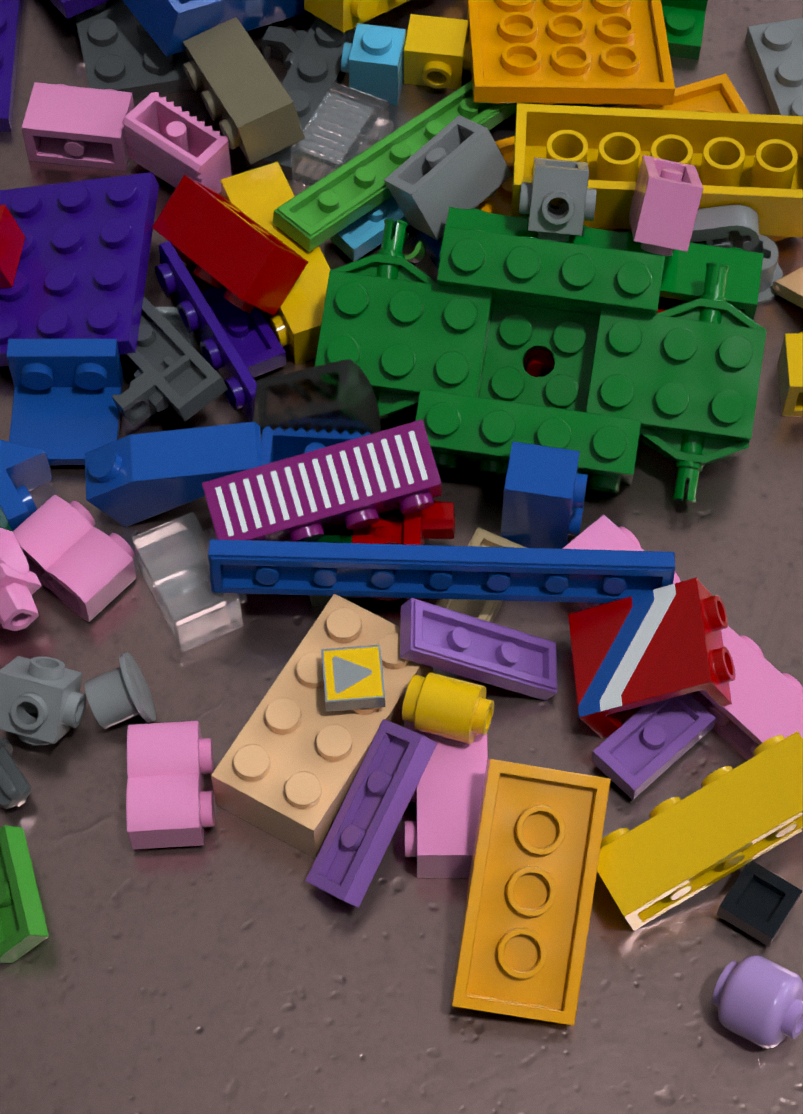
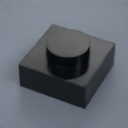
M751 861L745 865L722 901L717 916L770 947L798 902L802 890L756 862Z

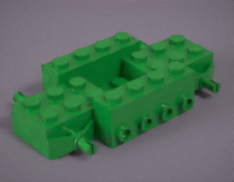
M385 219L381 250H378L377 254L340 266L329 272L313 374L314 386L319 394L352 416V422L354 423L352 434L356 431L361 435L367 431L373 434L375 426H379L380 421L417 411L415 421L423 420L437 468L457 469V463L460 461L479 464V473L506 477L512 442L580 451L577 473L588 475L586 488L603 492H619L620 484L631 485L638 441L640 440L675 463V468L678 470L673 500L682 502L685 482L688 481L686 503H696L699 472H702L704 466L742 455L749 448L767 330L727 302L725 290L730 267L726 264L721 263L719 266L717 284H714L717 263L710 262L706 264L704 289L699 299L657 313L665 256L445 226L436 282L407 261L404 254H402L407 222L397 219L394 240H392L395 227L394 219ZM536 349L549 352L555 362L553 370L544 377H534L528 374L523 367V360L529 352Z

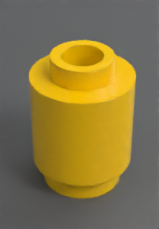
M431 672L426 677L413 675L404 697L402 719L403 721L414 723L415 730L471 744L477 734H487L493 716L494 701L486 699V687L483 685Z

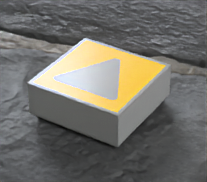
M380 645L321 649L326 712L385 707Z

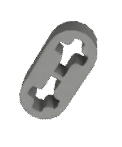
M726 205L698 209L690 241L696 244L723 248L737 247L745 251H751L759 243V216L755 210L744 205Z

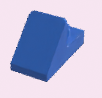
M0 440V507L12 531H14L37 510L29 491L50 482L52 474L47 454L43 450Z

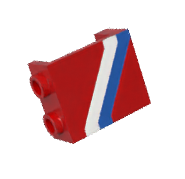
M697 577L568 614L579 718L601 738L609 737L622 726L621 711L704 689L720 707L732 704L729 682L735 680V667L729 650L723 646L721 630L728 627L727 613L719 595L712 596Z

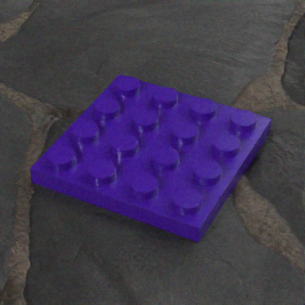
M152 172L0 190V205L7 206L26 237L13 288H0V367L9 366L6 357L8 339H117L119 355L136 353L153 233L152 226L154 225L159 184Z

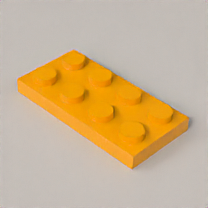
M487 759L449 1005L575 1025L610 778Z

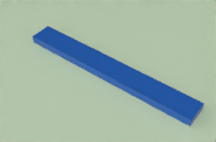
M210 539L208 550L211 592L318 596H333V594H336L338 596L609 603L673 584L675 574V552L215 539Z

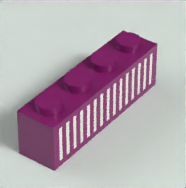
M423 420L202 483L218 540L286 541L290 539L291 542H314L325 536L324 529L344 523L347 530L363 528L378 522L379 513L400 508L402 514L418 512L434 505L433 498L442 495V483Z

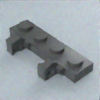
M317 16L308 33L305 30H297L294 33L291 29L268 27L262 38V55L265 60L269 58L281 60L283 65H285V69L288 70L282 85L294 102L305 139L253 164H250L246 158L247 168L255 169L278 161L286 179L293 181L346 72H341L343 46L345 42L353 43L356 28L341 32Z
M144 296L136 353L123 354L137 369L134 373L135 379L131 381L129 389L121 395H112V399L117 409L133 427L154 415L156 410L160 412L168 408L169 405L186 421L228 388L220 374Z

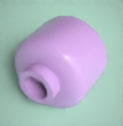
M759 955L746 957L740 963L731 961L725 967L716 983L712 997V1004L718 1007V1019L723 1027L766 1049L779 1045L787 1036L795 1039L800 1035L803 1030V981L799 975Z

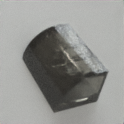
M351 359L257 380L253 422L260 426L261 435L262 430L267 426H270L273 430L280 426L284 431L291 427L295 432L301 427L306 432L313 428L317 433L323 429L328 433L335 429L339 434L345 430L349 434L358 431L361 435L367 431L370 434L381 431L379 408L372 386L361 368Z

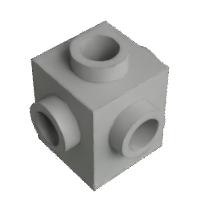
M534 158L532 182H521L518 214L528 215V231H537V238L567 242L570 235L582 236L583 221L594 220L597 190L587 188L589 177L587 162ZM554 198L565 199V202L558 206L549 203Z
M17 656L0 669V730L18 734V738L28 744H55L72 727L77 728L82 720L86 706V695L80 693L83 673L67 669L64 662L51 657L28 659Z

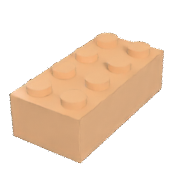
M333 594L212 773L211 779L216 805L316 859L382 720L386 719L402 726L404 723L402 719L403 702L413 675L426 677L430 672L433 673V667L400 658L399 626ZM380 645L385 707L326 712L321 649Z

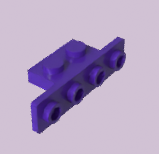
M166 241L159 244L160 265L155 266V273L162 291L165 295H174L178 302L177 309L184 328L188 333L195 331L201 340L200 348L203 358L215 370L218 369L228 388L225 393L233 409H242L249 422L257 423L262 421V394L254 377L286 365V352L259 308L254 307L251 313H247L224 298L227 288L223 285L220 289L212 287L201 292L171 242Z

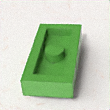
M4 825L0 828V963H14L48 938L49 934L23 827Z

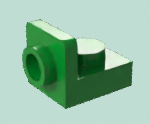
M661 0L671 57L699 60L708 0Z

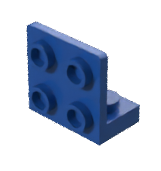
M8 339L6 357L14 384L9 442L43 450L47 454L49 465H85L86 452L119 439L121 412L117 409L112 399V395H121L123 388V371L117 339Z

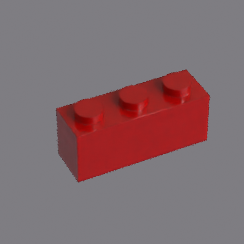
M186 175L183 176L152 226L155 231L171 242L183 262L191 265L194 261L197 264L193 272L198 277L220 289L222 285L226 287L227 291L224 294V298L247 313H251L253 308L257 307L275 316L308 264L307 260L220 193Z

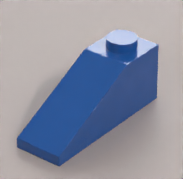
M255 422L131 434L86 452V500L122 526L127 527L204 497L203 482L263 465L260 426Z

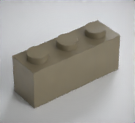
M237 17L183 41L190 60L183 64L186 76L195 92L201 89L204 90L201 92V97L211 118L216 120L221 117L222 121L219 122L223 135L228 137V145L232 150L240 147L249 163L253 164L305 139L293 100Z

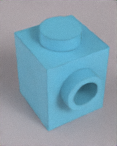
M357 23L353 43H344L341 59V72L349 73L350 100L398 106L404 79L406 29Z

